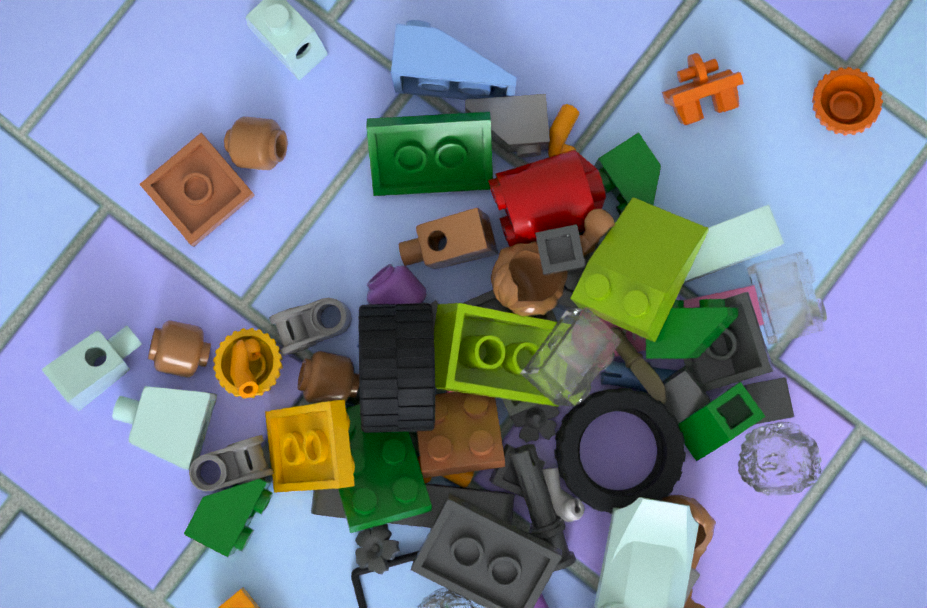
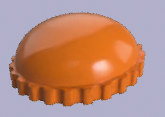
M841 67L836 71L831 70L830 74H825L823 79L818 81L817 87H815L813 92L812 110L816 113V119H819L820 124L826 126L828 131L832 130L835 134L842 133L844 136H847V134L856 135L857 132L863 133L866 128L869 129L872 123L877 121L878 115H880L883 100L881 99L882 92L879 91V84H876L874 82L875 79L869 77L867 72H861L858 68L852 69L847 67V69H843Z

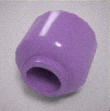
M388 264L367 283L369 288L367 301L369 304L423 303L427 296L424 285L408 267L403 265L393 267L392 264Z

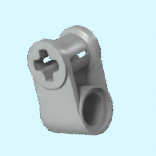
M328 297L303 306L286 309L270 316L269 319L271 324H276L283 344L281 354L286 356L341 335L350 327L352 317L349 308L344 303ZM336 306L341 314L340 322L333 328H326L322 323V313L326 308Z
M259 435L227 445L226 448L196 458L189 469V477L192 484L197 489L207 492L237 483L238 485L274 474L273 469L267 467L261 443L264 441L263 436ZM209 460L217 463L221 470L220 478L214 484L207 483L201 476L202 466Z

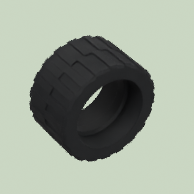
M429 303L361 305L358 316L361 430L364 433L432 431L435 428L436 408L432 306Z
M630 388L607 389L587 395L588 397L579 400L572 406L571 411L565 414L561 421L560 429L556 433L554 455L557 460L560 477L564 479L567 488L582 502L600 512L605 511L612 514L613 507L620 509L627 507L639 497L661 501L674 490V485L680 480L683 473L681 470L686 457L683 443L685 440L674 414H671L666 409L667 406L660 400H655L650 397V394L643 391L637 392ZM614 411L627 412L643 420L652 431L657 446L656 461L650 474L638 485L624 490H612L598 485L588 476L580 459V442L586 428L599 416Z

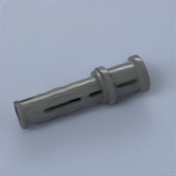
M534 444L515 448L516 450H511L509 454L515 466L518 481L532 524L529 526V534L561 549L562 557L554 571L565 569L576 561L574 552L568 549L563 530L566 528L565 522L560 516L556 515L544 474L539 464L536 447Z

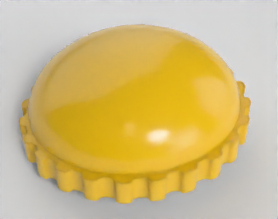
M242 328L238 332L233 331L232 335H227L225 340L220 342V347L215 351L216 357L213 358L215 363L213 370L216 372L215 377L220 381L219 384L222 388H225L227 393H232L235 397L240 396L230 376L232 349L235 343L241 339L243 341L251 338L255 339L259 343L261 357L256 361H249V365L259 388L257 393L251 398H255L257 395L262 396L265 391L271 390V386L275 385L277 378L281 376L280 370L283 368L281 350L278 345L276 346V341L273 338L271 339L268 333L264 334L260 329L254 330V328H249L246 330Z

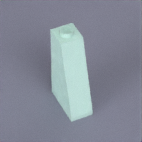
M768 204L709 227L706 238L683 284L764 255L783 245L784 241L770 205Z

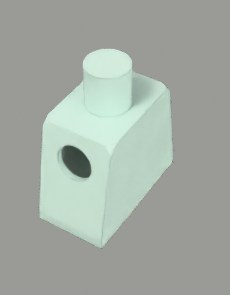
M262 0L245 17L248 28L298 81L328 55L315 30L287 0ZM307 43V49L302 54L296 56L297 51Z
M125 326L108 340L98 330L41 370L64 399L75 409L81 411L130 370L123 359L140 347L142 343L128 326ZM106 356V361L102 365L94 367L97 358Z
M145 386L140 401L119 396L113 409L112 418L132 424L128 439L130 444L180 468L189 470L193 461L201 454L218 394Z

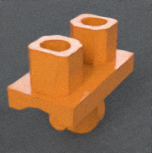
M694 53L687 57L688 68L677 71L680 83L690 79L693 81L662 92L665 104L673 106L679 122L688 125L704 118L699 101L701 98L711 95L715 112L718 113L738 108L739 96L737 86L744 84L741 72L733 73L730 69L707 76L708 73L719 70L717 60L712 59L703 62L701 56L698 53Z

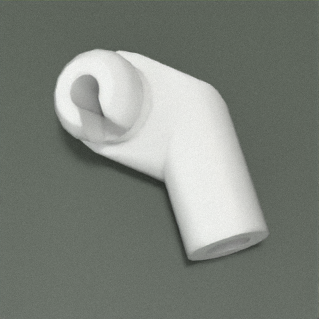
M558 468L542 469L556 515L560 516L565 522L579 520L585 512L583 502L561 489Z

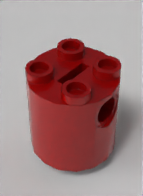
M575 149L495 173L496 178L488 180L498 210L504 209L506 216L499 218L505 240L509 246L517 243L529 244L537 241L535 234L537 232L576 224L578 231L583 232L585 231L584 223L588 213L594 209H602L606 199L598 169Z

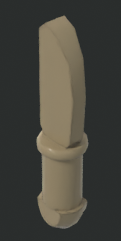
M614 327L609 329L606 335L607 341L624 360L626 368H631V371L652 398L660 400L665 404L667 400L666 387L659 375L643 359V354L638 353L625 336V332Z

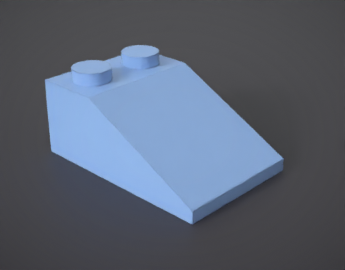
M409 20L406 22V25L396 24L391 66L395 93L460 100L514 96L517 77L439 28H432L430 23L420 20Z

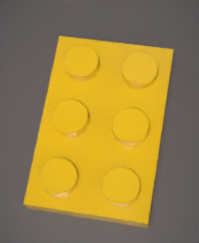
M345 400L265 411L270 462L274 472L272 474L274 493L338 489L355 486L353 475L355 463L351 455L348 432L350 419L346 412Z

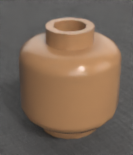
M243 116L236 120L232 128L226 132L224 146L232 162L237 167L269 171L278 162L284 160L287 153L288 140L285 131L281 130V127L275 120Z
M168 320L161 328H154L148 359L154 361V368L158 372L190 378L195 374L198 366L206 367L211 343L204 342V332L201 327Z
M317 351L310 359L305 358L303 360L297 389L303 391L305 400L311 404L345 400L346 403L348 397L355 398L357 395L359 374L354 373V365L350 358Z

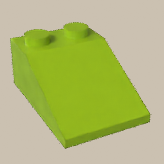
M633 197L615 222V226L610 229L589 259L570 299L581 310L656 342L709 231L708 227Z
M462 303L438 304L434 326L435 388L559 407L570 324L529 316L523 317L518 314Z

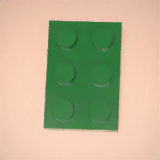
M490 112L367 118L366 129L373 196L490 190L488 180L493 179Z
M360 404L347 407L346 412L350 419L348 431L350 449L355 463L353 473L355 486L338 488V493L349 532L354 533L430 512L432 504L409 432L364 433L361 430Z

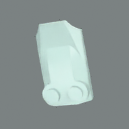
M639 497L627 507L621 509L613 507L594 608L684 607L699 526L692 516L690 505Z

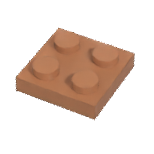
M202 132L139 184L193 247L255 196Z
M461 392L435 394V428L432 431H417L423 478L505 467L495 397Z

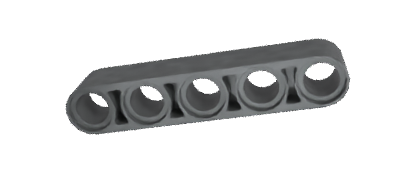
M426 483L425 485L432 504L431 511L390 522L391 524L431 528L450 493L512 525L515 494ZM338 489L313 490L311 514L345 518Z

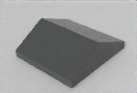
M748 292L725 299V307L738 308V317L699 358L683 359L686 368L705 392L774 371Z

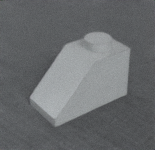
M546 94L465 100V113L490 112L492 140L508 153L517 152V157L528 158L541 155V150L548 149L550 137Z

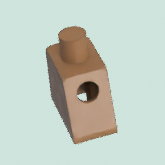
M473 208L416 226L418 238L399 242V252L405 266L424 261L425 266L432 269H440L498 255L490 218L479 208ZM446 237V246L444 249L439 250L440 240Z

